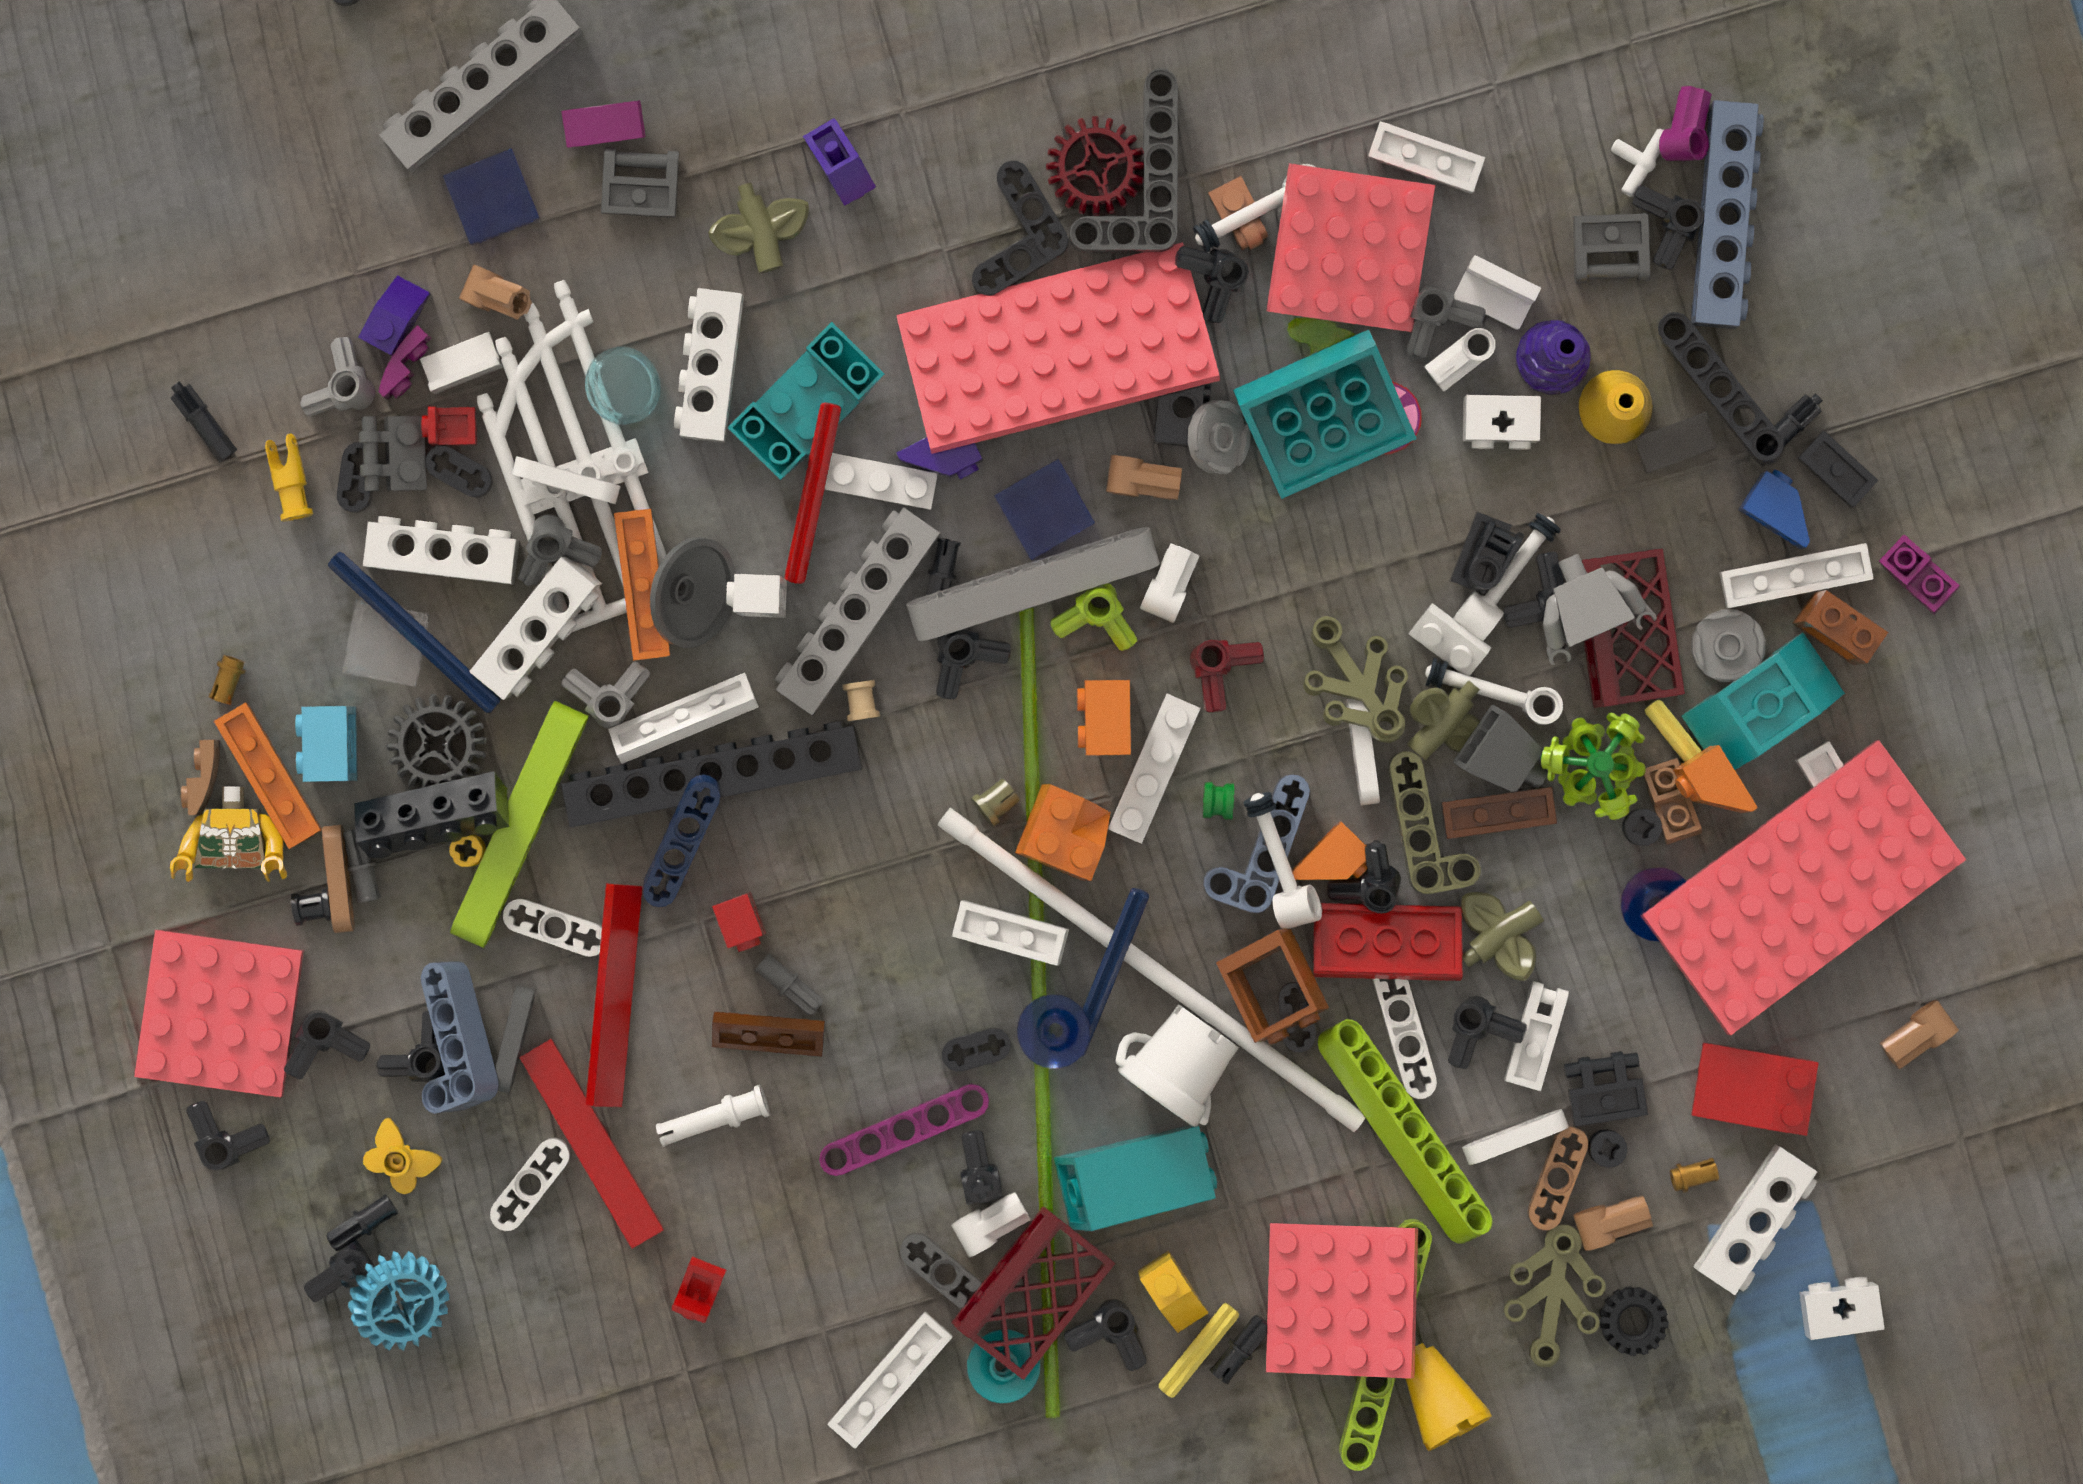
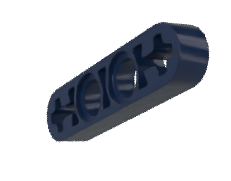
M699 775L688 783L644 878V898L652 906L665 907L673 902L718 807L720 788L717 781L711 776ZM706 787L709 788L710 796L703 798L700 811L695 808L697 804L696 791L701 792ZM688 817L694 818L699 823L697 831L689 834L682 832L678 828L679 822ZM672 849L680 850L685 855V858L681 863L671 865L664 860V855L667 851ZM662 872L668 875L666 878L667 891L662 890L659 895L654 894L653 886L657 887L663 878Z

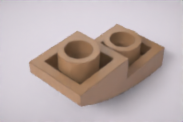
M199 740L200 748L194 749V765L196 770H201V777L186 778L187 786L181 787V803L183 808H188V815H201L211 797L219 767L220 740Z
M1678 758L1648 767L1643 775L1654 811L1662 823V834L1666 845L1702 834V828L1690 797L1685 798L1675 784L1677 776L1673 769L1680 765Z

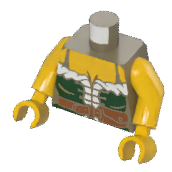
M222 786V809H205L203 814L196 816L182 839L177 857L170 863L171 878H175V873L178 870L185 869L187 870L186 881L193 879L192 864L194 862L195 868L261 869L267 882L270 881L269 874L276 869H279L282 879L287 877V871L283 864V839L271 818L262 813V809H244V787Z

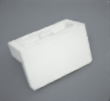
M1474 255L1454 293V299L1486 309L1485 315L1518 330L1532 303L1535 302L1541 287Z
M490 332L420 359L429 381L428 387L430 392L434 394L503 368Z

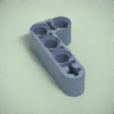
M1286 775L1279 779L1271 798L1274 799L1273 802L1275 804L1278 801L1284 805L1287 794L1282 791L1284 785H1291L1293 780L1298 782L1297 789L1302 791V795L1300 797H1293L1290 804L1291 808H1297L1295 816L1286 810L1274 809L1270 811L1272 818L1282 815L1290 823L1288 833L1280 837L1287 857L1310 792L1308 783L1299 775ZM1261 828L1244 874L1225 867H1215L1206 873L1203 887L1208 896L1252 913L1263 912L1270 906L1279 883V878L1275 868L1272 871L1265 872L1258 867L1257 859L1259 854L1268 850ZM1218 873L1226 874L1231 882L1229 890L1223 894H1216L1210 888L1212 876ZM1254 885L1262 887L1265 891L1264 902L1256 907L1248 905L1245 900V892Z
M459 961L429 963L422 971L421 984L445 1075L429 1081L424 1086L422 1102L424 1107L433 1114L463 1111L495 1097L499 1086L498 1078L467 966Z

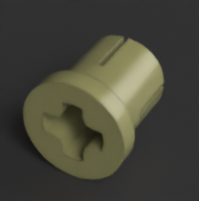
M1001 778L980 796L975 794L971 801L984 819L992 827H995L1000 823L999 818L1020 802V799L1013 792L1014 790Z

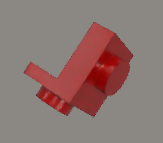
M428 407V415H422L421 419L422 437H428V443L432 446L477 445L476 408Z
M692 1256L672 1305V1311L681 1314L686 1319L705 1323L713 1307L726 1269Z

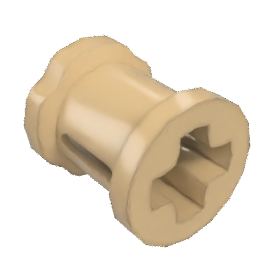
M875 680L842 685L843 690L847 691L850 714L847 715V721L880 717L879 711L875 710L872 690L876 686Z

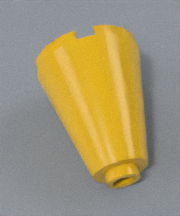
M1611 370L1598 374L1585 385L1579 398V414L1583 427L1593 438L1608 444H1622L1637 438L1646 429L1652 416L1653 405L1648 388L1638 377L1625 371ZM1619 398L1625 402L1626 408L1619 404Z
M1424 1343L1415 1346V1377L1405 1379L1423 1444L1428 1451H1431L1448 1443L1449 1440L1478 1427L1489 1420L1492 1415L1487 1406L1434 1346L1426 1348Z

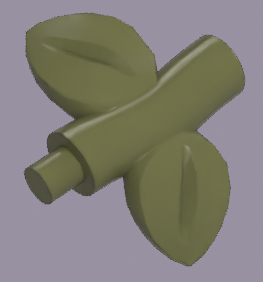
M752 183L738 186L741 201L737 202V206L741 214H728L717 220L708 231L709 238L719 250L729 255L738 256L749 252L753 248L759 274L783 267L778 240L793 239L801 232L809 213L808 202L802 199L785 198L773 201L766 208L762 196L755 195Z
M1468 680L1460 691L1454 688L1449 695L1438 687L1419 693L1410 706V713L1414 721L1424 726L1408 741L1407 745L1424 760H1427L1443 743L1449 749L1460 752L1480 722L1474 715L1467 714L1474 706L1471 699L1480 689Z
M1470 892L1463 895L1461 900L1463 917L1468 927L1479 934L1469 942L1472 948L1462 954V960L1467 967H1471L1479 960L1485 964L1494 956L1497 967L1505 975L1515 980H1527L1535 968L1536 951L1532 943L1521 934L1544 922L1543 917L1533 903L1529 900L1506 913L1501 901L1491 894Z

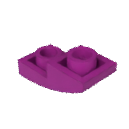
M640 100L561 111L567 148L646 137Z
M419 325L402 341L385 369L378 392L387 400L392 395L396 399L399 398L412 386L409 380L415 374L405 363L408 360H411L413 363L416 362L429 350L426 344L432 338Z
M1904 534L1879 560V563L1934 615L1960 588L1959 584L1932 562V558Z

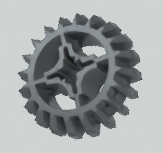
M430 694V706H426L422 697H417L415 699L417 711H414L410 705L405 704L402 708L409 717L405 720L400 716H394L393 721L402 727L400 731L389 729L387 734L391 737H398V744H387L386 749L389 751L398 750L399 756L391 758L389 762L391 765H397L401 762L404 764V767L397 772L399 778L406 776L409 772L413 774L408 782L410 787H415L420 779L423 780V788L431 786L432 782L436 785L446 781H454L458 776L461 779L470 777L466 772L467 768L474 772L481 770V767L472 761L474 757L486 758L485 752L476 750V744H486L488 740L486 737L476 738L475 732L481 731L485 726L483 723L470 724V721L477 715L475 710H471L465 715L462 714L466 702L460 700L453 709L451 708L452 696L445 695L442 705H439L437 694ZM432 713H444L456 721L438 731L430 724H427L422 717ZM415 726L422 738V744L420 749L411 758L408 751V737L412 727ZM464 730L466 752L462 761L459 762L452 750V743L459 735V732ZM429 734H432L434 737L446 736L444 738L446 743L442 744L445 746V753L439 750L427 752L430 750L428 744H432L428 742L430 739ZM437 757L444 764H447L452 771L442 775H432L418 767L429 759Z

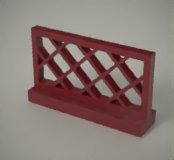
M1663 548L1582 560L1587 574L1601 568V565L1614 564L1624 572L1623 577L1626 579L1631 577L1645 588L1641 593L1643 599L1650 592L1661 603V611L1656 616V621H1653L1649 615L1641 617L1650 626L1640 640L1624 629L1628 623L1626 622L1614 627L1615 631L1612 635L1611 631L1608 630L1583 641L1593 707L1599 708L1684 695L1685 691ZM1654 557L1656 573L1648 583L1633 571L1641 559ZM1632 561L1629 567L1625 566L1622 562ZM1656 583H1658V590L1654 588ZM1662 619L1664 622V627L1659 624ZM1655 629L1666 636L1667 646L1660 656L1644 645ZM1620 634L1635 645L1625 661L1616 656L1613 651V643ZM1640 650L1656 661L1645 677L1629 666ZM1668 655H1669V662H1670V664L1665 661V659H1666V657H1667ZM1615 663H1617L1620 666V669L1618 671L1616 670ZM1660 666H1663L1671 673L1674 689L1661 690L1650 682ZM1627 671L1641 683L1633 695L1621 697L1618 681L1624 672ZM1646 686L1653 691L1642 693Z
M1043 1206L951 1323L962 1334L970 1338L1024 1380L1116 1263ZM1061 1229L1070 1236L1072 1252L1052 1255L1050 1241ZM1077 1243H1079L1086 1250L1077 1251ZM1045 1249L1046 1256H1039ZM1094 1255L1103 1262L1094 1275L1080 1277L1078 1257ZM1072 1258L1074 1278L1054 1280L1052 1261ZM1047 1262L1049 1281L1029 1284L1027 1270L1033 1263ZM1022 1278V1280H1023V1285H1017V1286H1016V1284H1017V1283L1020 1281V1279ZM1088 1282L1081 1290V1283ZM1075 1284L1076 1298L1069 1305L1057 1306L1055 1287ZM1049 1287L1051 1307L1031 1310L1029 1290ZM1024 1291L1026 1310L1005 1313L1004 1300L1009 1293ZM999 1307L1000 1314L993 1315ZM1058 1312H1064L1058 1320ZM1052 1313L1053 1327L1047 1334L1034 1335L1032 1316ZM1026 1317L1028 1336L1008 1339L1006 1319ZM1001 1320L1003 1340L987 1342L978 1335L986 1322ZM1035 1341H1041L1035 1349ZM1029 1342L1030 1356L1020 1368L1010 1360L1009 1345ZM1003 1346L1004 1355L994 1347Z

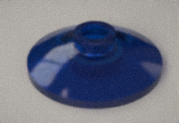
M1658 867L1645 869L1634 875L1622 892L1620 904L1621 913L1628 928L1643 939L1660 942L1641 915L1650 909L1649 903L1652 898L1659 897L1662 900L1685 883L1686 880L1680 874L1670 869Z
M1051 994L1039 997L1026 1006L1018 1021L1017 1035L1023 1052L1031 1061L1045 1068L1058 1069L1067 1067L1081 1058L1089 1045L1091 1029L1088 1017L1078 1003L1066 996ZM1054 1023L1061 1025L1063 1033L1059 1037L1051 1032V1026Z

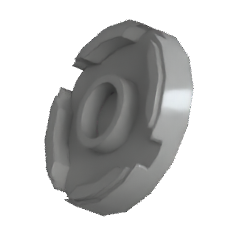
M1211 400L1202 404L1193 414L1188 427V446L1191 457L1197 466L1207 473L1228 474L1236 466H1240L1247 456L1251 432L1248 424L1244 423L1240 407L1231 401Z
M1722 609L1708 614L1697 624L1691 637V653L1696 666L1705 676L1718 682H1734L1762 662L1765 655L1766 639L1761 626L1751 616L1739 610Z

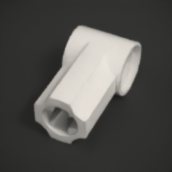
M1482 328L1472 329L1425 365L1424 368L1441 390L1445 392L1484 360L1490 358L1496 347L1495 339L1488 330ZM1476 334L1484 336L1488 342V349L1481 356L1473 355L1468 349L1469 339Z
M1171 543L1160 564L1161 567L1156 578H1152L1140 609L1174 623L1186 596L1184 591L1200 555Z
M1013 1192L983 1210L977 1209L951 1224L968 1257H972L997 1243V1239L1031 1219L1016 1192Z

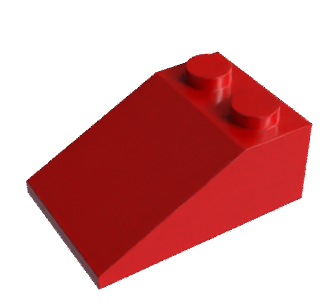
M1703 1042L1691 1115L1807 1136L1819 1062Z

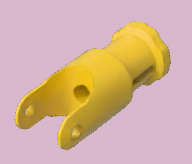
M291 433L286 436L288 458L285 466L282 465L279 459L275 442L267 440L265 443L274 491L279 492L283 513L280 515L282 522L303 519L313 515L312 508H308L304 486L307 482L298 442Z

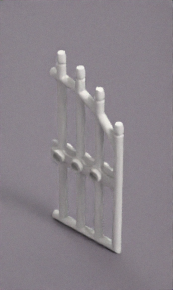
M565 280L554 283L555 294L560 300L559 305L565 322L546 334L543 323L539 320L538 309L532 303L524 317L529 323L528 328L534 344L519 365L515 355L512 354L513 349L507 337L496 340V348L498 354L502 357L501 362L508 378L498 412L496 413L493 410L494 405L488 393L477 396L479 410L483 413L484 424L528 542L532 536L533 524L536 521L534 514L555 507L558 518L564 522L565 527L572 530V536L582 540L569 501L584 495L529 479H520V477L512 475L515 462L505 435L516 403L538 462L556 467L525 385V380L539 361L542 363L576 456V460L559 465L557 468L612 484L624 482L634 510L650 509L638 478L649 473L636 438L625 442L584 327L594 323L589 309L578 313L575 302L570 297L571 291ZM570 335L611 447L593 454L589 452L552 350L553 346ZM591 498L623 585L616 526L608 502ZM653 519L660 565L667 554ZM577 562L596 578L592 567ZM548 563L541 576L542 580L553 568L552 563ZM599 587L596 592L600 597L591 607L592 610L578 614L573 619L577 626L572 632L627 613L625 598L606 604ZM558 591L554 596V604L557 609L566 611L568 607L563 593Z

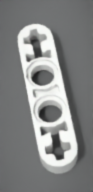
M1372 979L1403 1087L1414 1098H1427L1435 1091L1437 1080L1408 980L1394 979L1396 989L1398 990L1404 986L1405 994H1393L1384 1000L1382 993L1390 992L1388 983L1379 979ZM1396 1000L1405 1001L1409 1006V1015L1403 1021H1394L1389 1016V1006ZM1406 1036H1414L1420 1043L1418 1053L1412 1057L1403 1056L1399 1051V1043ZM1425 1058L1426 1064L1418 1065L1423 1077L1429 1076L1430 1082L1425 1084V1091L1419 1092L1416 1087H1410L1409 1084L1410 1081L1415 1079L1412 1067L1405 1071L1403 1063H1415Z

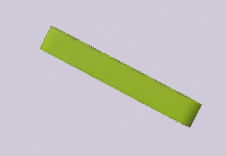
M558 701L553 702L508 800L510 827L498 829L493 833L452 924L450 934L483 949L487 945L584 731L589 715Z
M1346 1019L1323 1031L1318 1038L1320 1053L1446 1235L1453 1242L1464 1244L1489 1232L1492 1227V1215L1362 1026L1352 1019Z
M1408 1219L1403 1221L1399 1228L1417 1227L1422 1229L1424 1233V1238L1418 1245V1296L1432 1243V1235L1422 1221ZM1357 1377L1339 1445L1341 1459L1351 1470L1362 1471L1367 1469L1374 1460L1395 1378L1386 1377L1385 1383L1381 1388L1371 1389L1366 1386L1367 1377ZM1371 1407L1376 1411V1418L1371 1424L1362 1425L1357 1422L1356 1415L1361 1408ZM1354 1443H1361L1367 1448L1365 1457L1358 1461H1353L1347 1457V1450Z

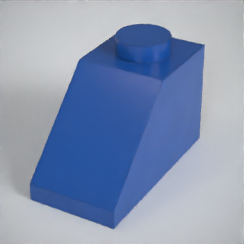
M1775 469L1772 474L1768 471L1762 472L1738 511L1797 548H1806L1810 540L1799 492L1790 486L1793 480Z

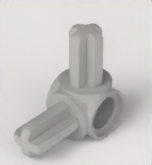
M349 337L336 338L330 345L336 371L332 374L328 387L304 395L301 398L300 405L306 416L311 417L333 408L339 411L350 408L362 410L373 402L375 397L374 385L367 379L365 369L358 366L353 343ZM356 383L355 391L349 396L351 386Z
M635 661L628 667L614 686L608 684L600 688L577 669H572L566 674L561 684L566 690L587 705L585 711L594 717L600 726L612 728L623 722L626 714L634 705L631 699L650 677V672L645 666ZM605 701H614L619 705L620 711L613 717H606L600 713L599 707Z

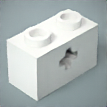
M1466 395L1463 397V442H1472V449H1494V442L1509 443V449L1529 450L1531 449V443L1540 441L1541 396ZM1500 413L1504 414L1505 420L1511 421V425L1506 427L1503 433L1499 432V426L1492 425V420L1498 418Z
M1867 1277L1846 1279L1845 1286L1831 1287L1830 1282L1814 1283L1808 1285L1809 1291L1799 1292L1805 1336L1810 1340L1885 1330L1879 1287L1873 1282H1868ZM1839 1299H1842L1850 1306L1843 1309V1315L1833 1310V1307L1839 1305Z

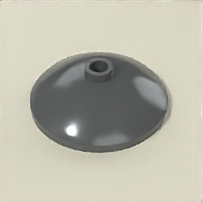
M694 537L682 541L665 556L654 575L650 591L652 620L660 636L673 645L693 648L705 644L721 630L730 615L732 607L727 605L726 602L727 582H734L736 571L730 554L720 543L703 537Z

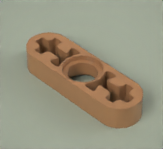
M342 824L323 826L322 829L334 933L351 932L355 929L350 874L347 871L349 866Z
M1569 1126L1567 1129L1555 1134L1536 1184L1527 1214L1530 1222L1538 1229L1551 1230L1561 1222L1588 1150V1139L1585 1133L1576 1127ZM1572 1133L1577 1134L1576 1141L1581 1144L1578 1150L1572 1149L1570 1151L1568 1160L1575 1161L1573 1168L1562 1161H1553L1555 1154L1563 1158L1566 1147L1561 1144V1140L1563 1137L1570 1138ZM1554 1168H1563L1568 1174L1567 1184L1560 1189L1552 1188L1548 1184V1174ZM1544 1188L1553 1195L1562 1196V1199L1559 1203L1555 1199L1552 1200L1550 1210L1555 1215L1553 1219L1546 1218L1544 1223L1539 1222L1540 1216L1535 1213L1537 1207L1543 1208L1546 1204L1548 1197L1540 1195Z

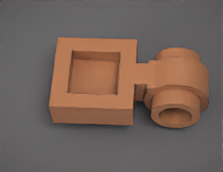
M1242 176L1208 193L1221 220L1255 202ZM1259 217L1232 231L1241 250L1246 248L1252 250L1262 245L1263 239L1268 237Z

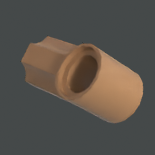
M476 265L472 266L459 296L460 300L487 312H490L491 309L517 320L520 316L528 313L532 304L529 290L518 284L503 280L504 278Z
M1111 455L1106 492L1131 497L1146 495L1154 498L1178 500L1182 468L1144 463V460L1138 458Z
M1937 999L1917 1010L1910 1017L1911 1021L1879 1043L1897 1069L1900 1070L1930 1047L1933 1049L1943 1044L1959 1031Z
M1642 1195L1607 1207L1605 1205L1591 1207L1573 1215L1585 1251L1604 1247L1614 1243L1618 1237L1653 1226L1648 1206Z

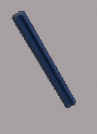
M1132 888L1129 892L1067 1045L1068 1052L1083 1057L1087 1052L1148 902L1149 894L1144 890Z

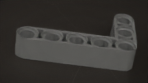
M1158 68L1151 71L1145 79L1143 89V216L1080 217L1072 224L1069 238L1073 248L1081 253L1139 254L1143 252H1163L1172 248L1176 242L1178 210V83L1175 75L1168 69ZM1158 78L1167 80L1171 86L1170 92L1165 96L1155 95L1150 89V84L1153 80ZM1157 115H1163L1169 119L1171 127L1165 133H1157L1150 126L1151 119ZM1156 152H1164L1169 156L1171 164L1165 170H1156L1150 164V157ZM1156 189H1164L1169 193L1171 201L1165 207H1156L1150 201V194ZM1085 225L1091 226L1096 231L1097 238L1091 244L1080 243L1075 235L1078 228ZM1118 226L1129 227L1134 234L1133 240L1124 245L1117 243L1112 234L1115 228ZM1155 226L1166 227L1171 235L1170 240L1162 245L1154 243L1149 234L1152 228Z

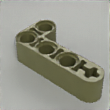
M1407 751L1394 754L1388 763V775L1410 885L1414 890L1423 894H1433L1473 885L1479 879L1481 872L1479 862L1473 856L1464 853L1440 856L1421 758L1417 754ZM1406 757L1408 763H1414L1415 770L1409 771L1410 782L1419 781V788H1406L1399 792L1398 784H1406L1403 773L1396 772V766L1401 765V758ZM1411 793L1418 795L1422 801V808L1415 815H1409L1403 809V800ZM1417 830L1424 831L1429 837V844L1422 851H1415L1409 843L1411 834ZM1459 860H1467L1472 866L1471 876L1464 881L1457 880L1453 874L1454 864ZM1425 866L1431 867L1436 874L1434 884L1427 888L1421 887L1416 880L1418 871Z

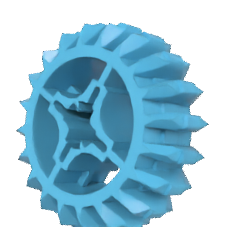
M393 1251L391 1260L386 1261L383 1256L379 1255V1265L373 1267L366 1263L365 1269L368 1274L366 1276L357 1275L355 1280L359 1286L350 1288V1295L353 1300L348 1302V1308L353 1313L351 1320L354 1326L358 1327L360 1335L364 1338L369 1337L371 1344L375 1346L382 1342L384 1348L390 1351L396 1342L399 1349L404 1351L407 1342L412 1341L414 1345L419 1347L420 1340L418 1337L424 1334L426 1337L432 1338L431 1326L442 1327L439 1315L448 1314V1308L445 1304L446 1301L450 1300L449 1293L445 1289L447 1282L443 1276L439 1275L440 1271L437 1266L429 1265L427 1258L423 1256L416 1259L414 1254L408 1251L404 1258L401 1259L399 1253ZM399 1279H414V1280H417L418 1282H415V1283H414V1281L412 1280V1281H410V1282L402 1283V1282H399V1281H397V1280H399ZM384 1287V1289H383V1291L381 1292V1294H379L378 1296H376V1295L378 1294V1292ZM396 1291L398 1292L399 1296L403 1299L400 1302L403 1307L402 1311L400 1310L397 1303H395V1301H397V1297L395 1295ZM398 1319L401 1322L387 1323L386 1321Z

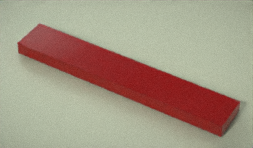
M606 883L585 1104L588 1106L622 1107L643 886Z
M551 1038L519 1057L630 1247L633 1249L664 1230L663 1225L594 1108L585 1105L586 1095L554 1040Z

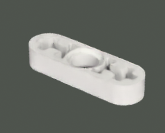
M516 456L512 475L616 504L621 487Z
M1346 699L1347 708L1368 712L1361 701ZM1349 723L1360 804L1363 806L1380 803L1370 731L1366 727Z
M527 899L513 900L506 905L503 911L505 925L514 932L584 956L591 957L600 954V945H593L590 950L584 948L585 941L573 938V945L566 943L572 934L573 922L580 924L576 930L577 932L588 934L591 929H594L596 931V938L601 940L602 926L597 923ZM521 905H524L526 907L525 913L533 917H538V910L544 911L545 914L538 924V933L531 931L535 925L534 923L523 921L520 926L516 925V918L511 916L512 909L518 910ZM551 917H559L566 924V931L560 938H552L545 931V924Z
M1559 1109L1463 1146L1462 1149L1468 1165H1473L1563 1131L1569 1126L1563 1110Z
M549 1138L539 1145L493 1204L490 1218L495 1227L503 1231H511L524 1221L569 1163L571 1151L565 1141L559 1138ZM558 1146L561 1148L559 1156L563 1160L561 1163L557 1161L552 1162L546 1169L547 1172L552 1173V1176L548 1179L542 1170L531 1165L534 1160L537 1161L539 1166L542 1165L548 1156L544 1152L545 1147L553 1149ZM534 1174L540 1179L541 1188L538 1193L528 1195L522 1191L520 1180L524 1175ZM514 1190L521 1200L527 1201L530 1204L525 1208L520 1203L513 1213L517 1217L516 1221L514 1222L509 1219L504 1223L499 1219L502 1215L499 1207L502 1205L506 1208L513 1202L515 1197L509 1196V1192Z

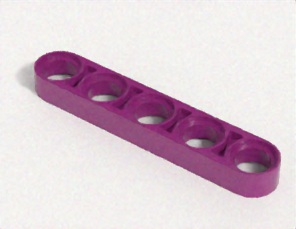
M978 1084L964 1085L830 1142L820 1153V1166L829 1175H843L975 1119L987 1110L989 1104L988 1093ZM975 1090L982 1095L983 1105L977 1111H968L963 1107L961 1100L967 1091ZM943 1105L949 1111V1119L944 1125L936 1126L928 1120L927 1114L932 1106ZM907 1119L914 1124L915 1134L912 1138L900 1140L896 1137L893 1129L897 1121ZM875 1134L881 1141V1148L877 1153L869 1155L861 1150L859 1143L864 1135ZM833 1148L843 1150L847 1156L845 1166L840 1169H832L826 1163V1154Z

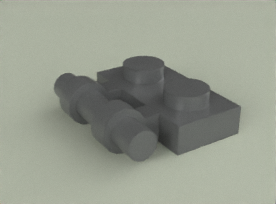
M376 416L362 417V431L358 433L359 443L363 444V465H360V477H364L365 491H379V477H386L387 491L427 490L425 437H422L421 429L422 416L384 417V431H377ZM378 443H385L386 465L378 464Z

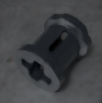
M328 888L322 889L321 893L299 896L298 893L291 894V908L296 926L303 925L304 921L321 918L331 921Z

